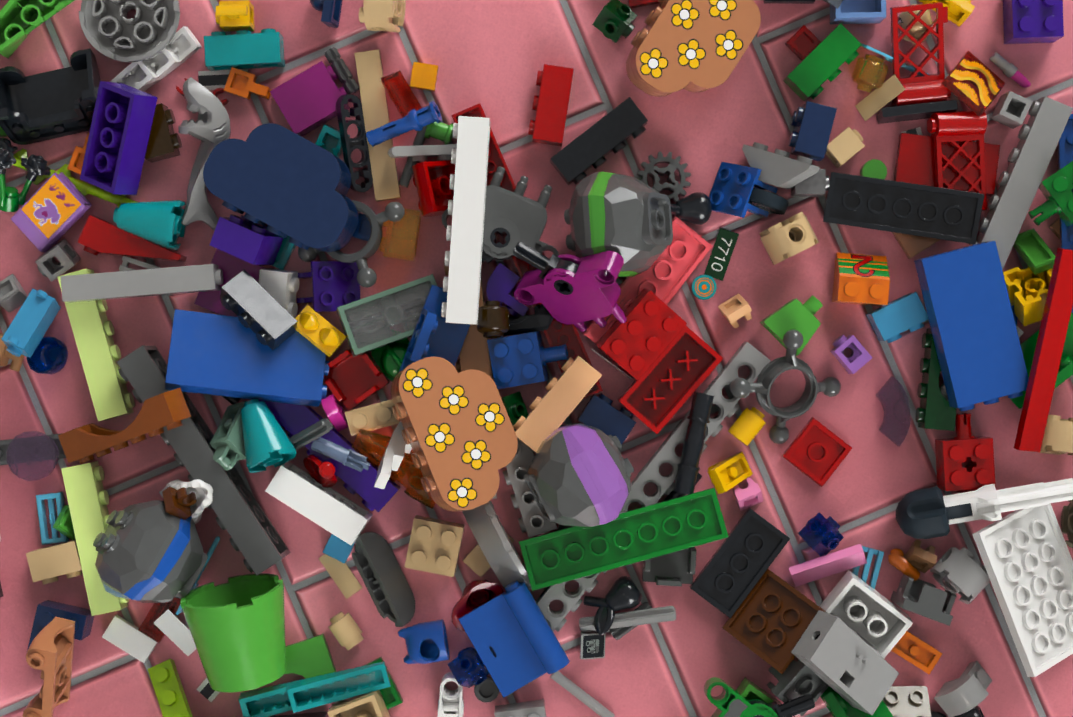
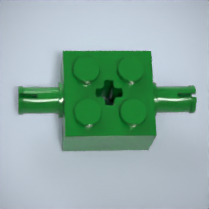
M1073 161L1040 183L1039 189L1047 201L1028 212L1031 219L1040 213L1042 214L1033 221L1037 226L1055 213L1060 216L1067 227L1073 224V193L1071 191L1073 189Z

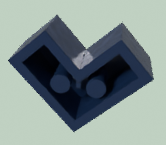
M809 101L798 107L797 111L793 113L790 124L794 126L788 146L792 147L790 154L800 155L816 161L824 159L837 108Z
M46 600L37 605L28 649L37 634L55 617L75 621L74 639L83 640L91 633L94 616H91L90 609Z

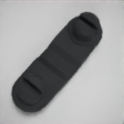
M543 304L541 306L537 305L534 307V315L521 316L518 319L510 320V329L504 333V336L547 330L553 321V317Z

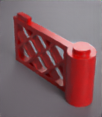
M943 2L891 7L893 75H896L905 88L902 93L892 100L893 107L947 101V98L951 97V86L945 81L943 23L948 22V7H943ZM936 8V19L928 26L920 17L927 9ZM920 10L917 15L914 12H912ZM908 12L914 17L905 29L898 24L897 13ZM917 21L927 29L918 40L908 33ZM931 32L937 38V44L931 51H928L921 43ZM905 35L915 43L906 54L899 50L898 44ZM917 47H920L928 55L917 66L909 57ZM930 58L937 62V74L928 75L922 70ZM907 61L915 70L909 77L900 78L899 68Z
M983 110L933 113L927 120V131L931 133L934 141L935 187L943 188L944 186L946 189L955 190L953 186L961 178L970 186L966 190L967 192H971L974 189L976 193L984 194L982 211L987 210L984 134L987 129L986 113ZM969 141L977 142V152L973 157L963 150ZM949 142L956 149L949 158L942 154L941 143ZM958 153L968 161L961 170L952 163V160ZM971 165L979 171V177L974 182L964 175ZM947 166L957 174L950 183L943 179V171Z

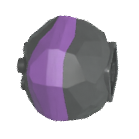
M572 423L561 425L541 443L527 473L523 477L546 520L563 526L592 527L607 524L618 517L630 494V477L634 469L628 458L624 459L619 450L623 448L616 435L612 437L611 434L606 435L596 427Z

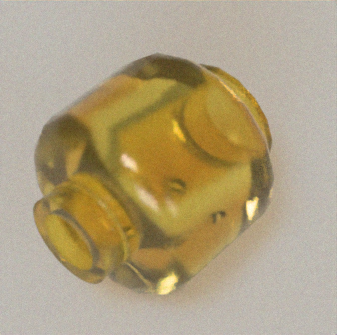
M870 54L858 58L851 77L855 83H858L857 89L871 93L872 88L880 89L888 72V66L884 63L885 59Z

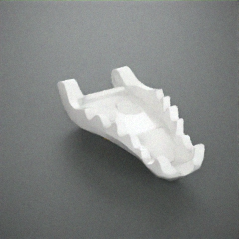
M176 479L167 483L165 488L159 492L162 498V491L169 486L176 490L184 487L186 488L187 495L192 492L195 493L197 502L190 506L194 524H197L201 520L204 509L213 501L212 486L201 479L190 482Z

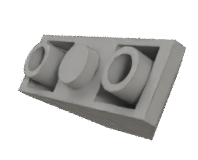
M754 142L753 147L743 145L742 150L750 167L761 170L758 180L764 183L790 189L819 172L820 167L812 165L813 159L798 155L797 160L789 158L790 152L776 149L775 153L767 151L768 146Z

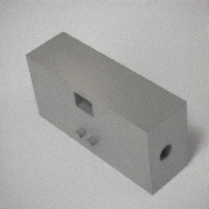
M820 610L791 652L852 707L870 715L874 714L899 675V672L839 617Z

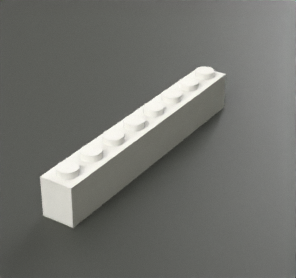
M459 116L458 123L453 124V138L457 139V149L452 148L451 164H455V174H450L449 188L454 190L453 200L448 201V215H452V225H447L446 241H451L450 251H445V266H449L448 277L444 276L443 292H447V302H442L441 317L446 318V323L478 325L490 118Z

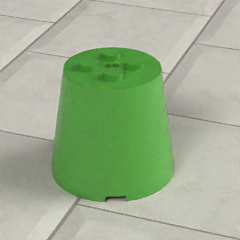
M262 573L257 576L256 574L233 576L228 578V583L214 586V582H210L191 590L184 598H181V608L208 682L213 690L218 692L254 690L276 681L285 674L283 579L279 580L278 575Z

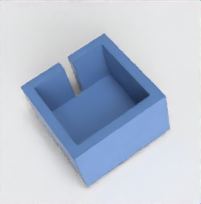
M843 0L838 9L830 5V24H878L886 18V0Z

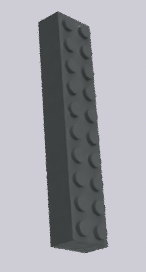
M142 345L117 362L120 367L118 371L121 377L126 382L129 381L134 388L132 393L138 402L144 403L146 399L170 391L165 390L168 364L156 346ZM182 392L191 417L181 420L182 426L169 431L167 427H163L164 433L160 434V436L167 445L171 444L176 452L174 454L176 461L180 466H185L190 473L188 475L190 481L201 479L212 486L213 501L208 508H212L216 513V521L221 529H226L230 534L231 538L229 540L236 551L240 550L245 557L243 561L246 568L257 576L291 552L236 468L233 467L225 471L218 462L213 460L216 450L210 445V442L214 435L187 393Z

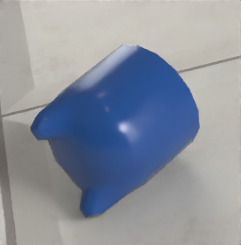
M443 619L418 623L401 629L398 632V635L404 638L408 654L403 658L405 663L428 664L449 660V644Z

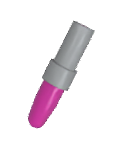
M995 52L989 60L998 66L1008 78H1012L1023 88L1031 86V83L1018 71V68L1005 60L1000 54Z

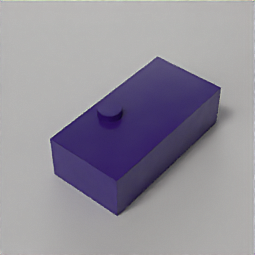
M100 81L80 176L81 180L112 194L137 195L158 97L123 83Z

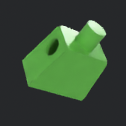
M813 295L804 304L798 299H792L760 323L786 350L787 347L783 343L784 334L789 330H798L803 335V344L796 352V356H798L821 324L814 314L823 305Z

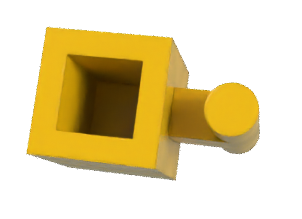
M249 0L219 1V6H216L215 11L216 23L220 24V27L225 32L239 30L254 31V6Z

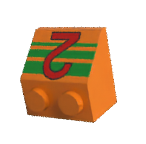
M836 252L832 302L875 306L888 305L890 277L887 257Z

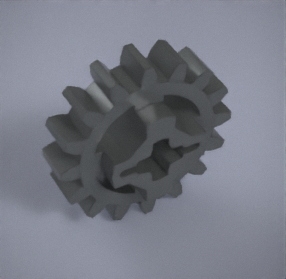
M658 152L657 159L650 155L648 157L650 163L642 162L641 164L645 170L637 172V175L642 177L640 181L647 185V175H649L653 180L652 188L656 191L669 190L673 192L667 196L669 200L673 199L675 203L679 201L678 194L681 196L687 194L683 187H690L691 183L685 181L686 178L691 176V173L684 172V169L688 166L687 163L680 165L681 157L678 156L675 160L672 159V152H669L666 157H663L662 152ZM659 163L669 164L667 167L658 168L657 166H654ZM676 169L680 175V184L675 180L674 172ZM658 174L660 176L667 174L669 176L667 178V181L670 183L665 182L663 185L660 184V177L658 176Z

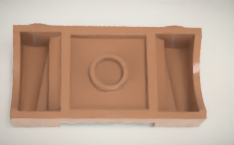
M55 617L31 642L26 653V661L30 667L42 670L41 679L44 682L40 693L26 706L23 717H53V709L70 699L75 621Z

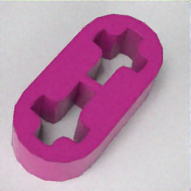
M332 394L321 399L324 411L336 430L339 432L348 428L345 411L336 397Z

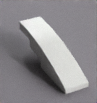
M183 26L175 33L170 43L160 53L143 61L132 62L110 82L123 83L145 92L184 63L202 46L190 29Z
M401 420L394 430L380 462L374 485L376 488H385L391 476V470L397 471L404 458V453L410 454L412 450L411 445H407L403 439L401 430L404 428Z

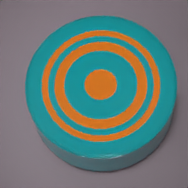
M700 275L691 284L693 295L700 300L711 298L717 290L715 280L709 275Z

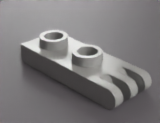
M457 144L395 146L388 150V155L391 158L412 157L413 162L428 161L427 157L437 156V161L451 160L452 148L457 149Z

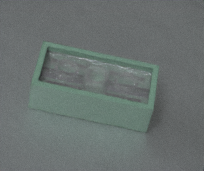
M433 274L337 307L336 311L345 336H347L346 338L353 357L413 335L431 285L437 286Z

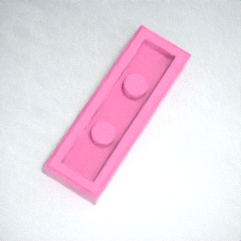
M857 544L791 566L789 570L795 587L867 564L861 544Z

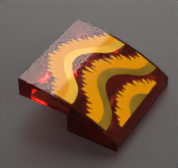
M968 50L956 66L947 74L942 84L980 116L1001 91L1005 82Z

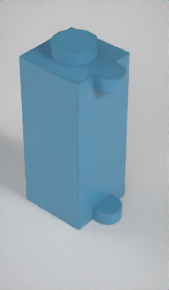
M31 290L1 339L7 346L6 350L17 357H20L22 354L31 358L61 308L55 298L42 290Z

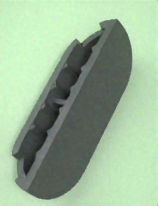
M366 532L358 536L355 541V552L352 553L354 563L380 615L383 618L388 617L391 621L395 622L396 627L405 626L411 621L415 613L413 592L388 542L377 533Z

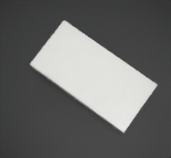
M119 615L114 616L102 638L143 663L147 661L159 640Z

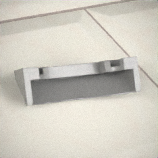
M491 500L474 509L462 511L476 541L504 589L516 580H518L519 584L525 582L528 589H532L526 566L503 528L498 515L494 511Z

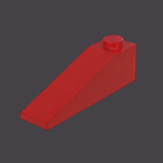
M89 215L78 240V243L85 246L84 251L96 256L100 252L111 255L183 262L187 259L186 256L124 231L116 225Z

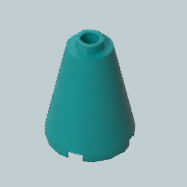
M180 200L121 203L119 208L116 207L114 210L113 221L117 223L118 228L170 250H178L181 244L177 243L178 238H184L186 226L181 224L185 209H182V206L186 205V203Z
M258 399L244 403L245 407L241 409L246 465L249 472H263L267 470V466L274 465L276 468L294 459L297 454L296 449L264 401L259 402Z

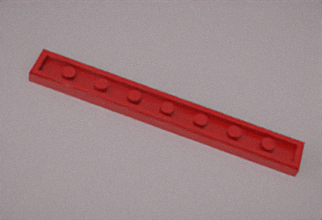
M1057 248L1014 448L1017 450L1041 451L1073 307V250Z

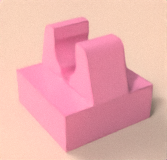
M746 478L748 487L745 489L739 488L738 484L734 486V494L740 511L763 502L762 491L758 483H755L751 478Z

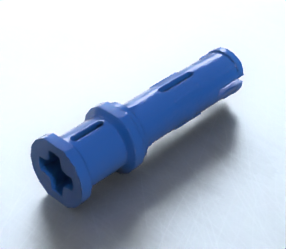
M431 101L426 107L419 110H410L408 115L366 132V137L369 144L374 147L411 130L421 131L426 125L434 122L440 123L442 122V116L435 101Z

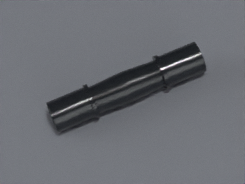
M694 392L690 414L687 417L690 420L683 442L681 462L677 464L678 470L673 489L675 492L688 495L694 493L697 474L700 471L698 464L704 446L707 423H710L709 418L714 399L712 395Z

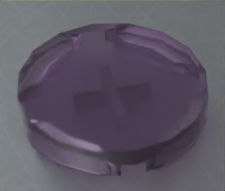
M28 431L16 436L9 444L7 450V463L11 471L18 478L27 481L41 480L49 476L54 471L53 469L59 460L58 448L54 440L39 431Z

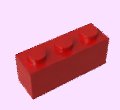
M544 64L543 71L538 70L536 86L541 87L539 96L534 95L532 110L537 111L536 119L530 120L528 135H533L532 142L562 147L573 68Z

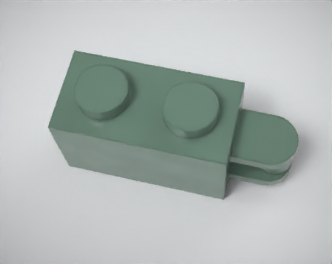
M246 401L227 407L210 442V445L216 450L213 460L218 462L225 471L232 469L237 461L246 459L241 409L245 407L244 403Z

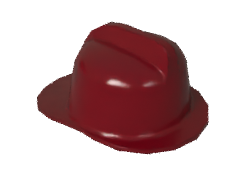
M486 579L475 580L469 583L464 588L462 598L453 608L451 617L454 626L460 631H465L458 618L503 593L504 591L501 586Z

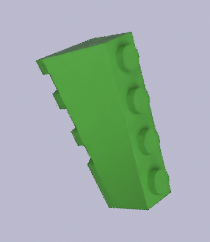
M9 0L0 11V54L9 58L32 30L74 0Z

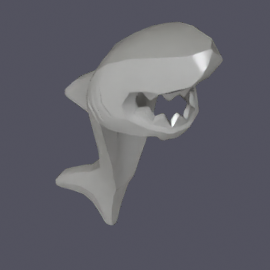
M190 77L184 82L183 94L187 101V110L192 111V113L198 112V120L196 122L193 119L189 121L183 120L178 129L181 134H189L199 139L201 144L192 168L181 224L187 226L195 221H203L215 231L218 218L208 202L203 170L214 147L220 142L230 139V118L221 101L211 91Z

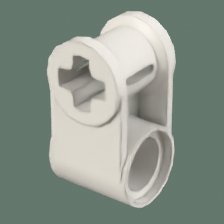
M448 672L443 676L440 685L438 717H463V678L457 672ZM453 681L458 685V688L456 690H449L445 684Z

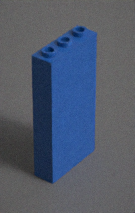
M987 241L914 260L950 407L959 408L960 411L974 409V404L983 402L984 405L997 403L999 398L1003 396H1008V398L1023 396V391L1027 389L1029 377L996 242Z
M175 309L165 390L181 388L182 392L319 407L321 399L326 398L327 385H323L324 375L328 376V363L330 361H326V354L296 330L294 334L272 350L268 345L261 344L256 334L250 328L244 327L238 317Z

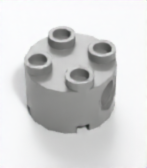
M951 547L936 565L930 569V572L934 573L932 576L945 590L954 594L958 593L961 595L959 599L961 602L970 604L990 582L985 566H979L973 560L975 556L968 549L962 547L959 550L956 547Z

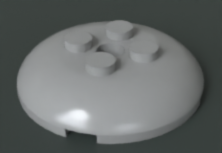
M82 0L81 11H79L80 25L89 43L104 56L121 62L143 61L160 53L174 37L180 19L179 0ZM136 9L135 18L127 19L128 12Z

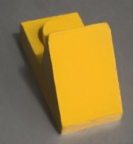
M743 452L737 453L708 468V474L718 494L727 492L753 474Z

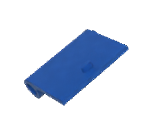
M518 580L507 585L505 592L458 618L503 698L545 673L552 674L559 671L570 662L525 582L519 584Z

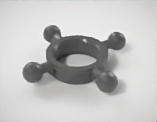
M352 200L358 212L365 214L370 222V238L367 244L356 253L345 254L340 250L327 252L332 258L340 262H356L359 269L357 282L362 287L368 288L376 283V272L368 267L367 260L377 251L381 244L383 223L388 220L397 222L404 217L405 209L399 202H390L386 206L385 211L376 215L368 205ZM300 247L298 249L300 259L305 262L314 261L318 253L321 252L311 247L308 250Z
M789 330L784 334L783 343L787 347L786 356L777 358L767 364L759 374L756 383H749L744 378H736L730 385V391L735 397L743 398L749 393H755L759 405L769 414L777 416L776 425L769 431L770 439L776 444H782L788 440L789 431L786 427V422L790 418L798 417L808 411L819 392L833 397L839 394L841 390V383L834 377H828L823 382H817L809 365L796 357L797 349L803 344V335L798 330ZM790 369L802 371L806 384L801 398L788 407L780 408L773 406L770 400V389L775 379L781 373Z

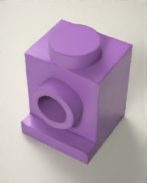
M843 334L832 343L835 348L830 352L842 364L848 374L856 373L873 358L854 335L845 337ZM846 348H849L852 351L850 357H846L844 355V350Z

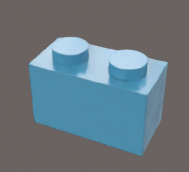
M917 292L909 293L888 303V305L866 314L878 341L887 340L888 343L902 337L900 333L908 329L910 332L924 327L923 322L928 320V315Z

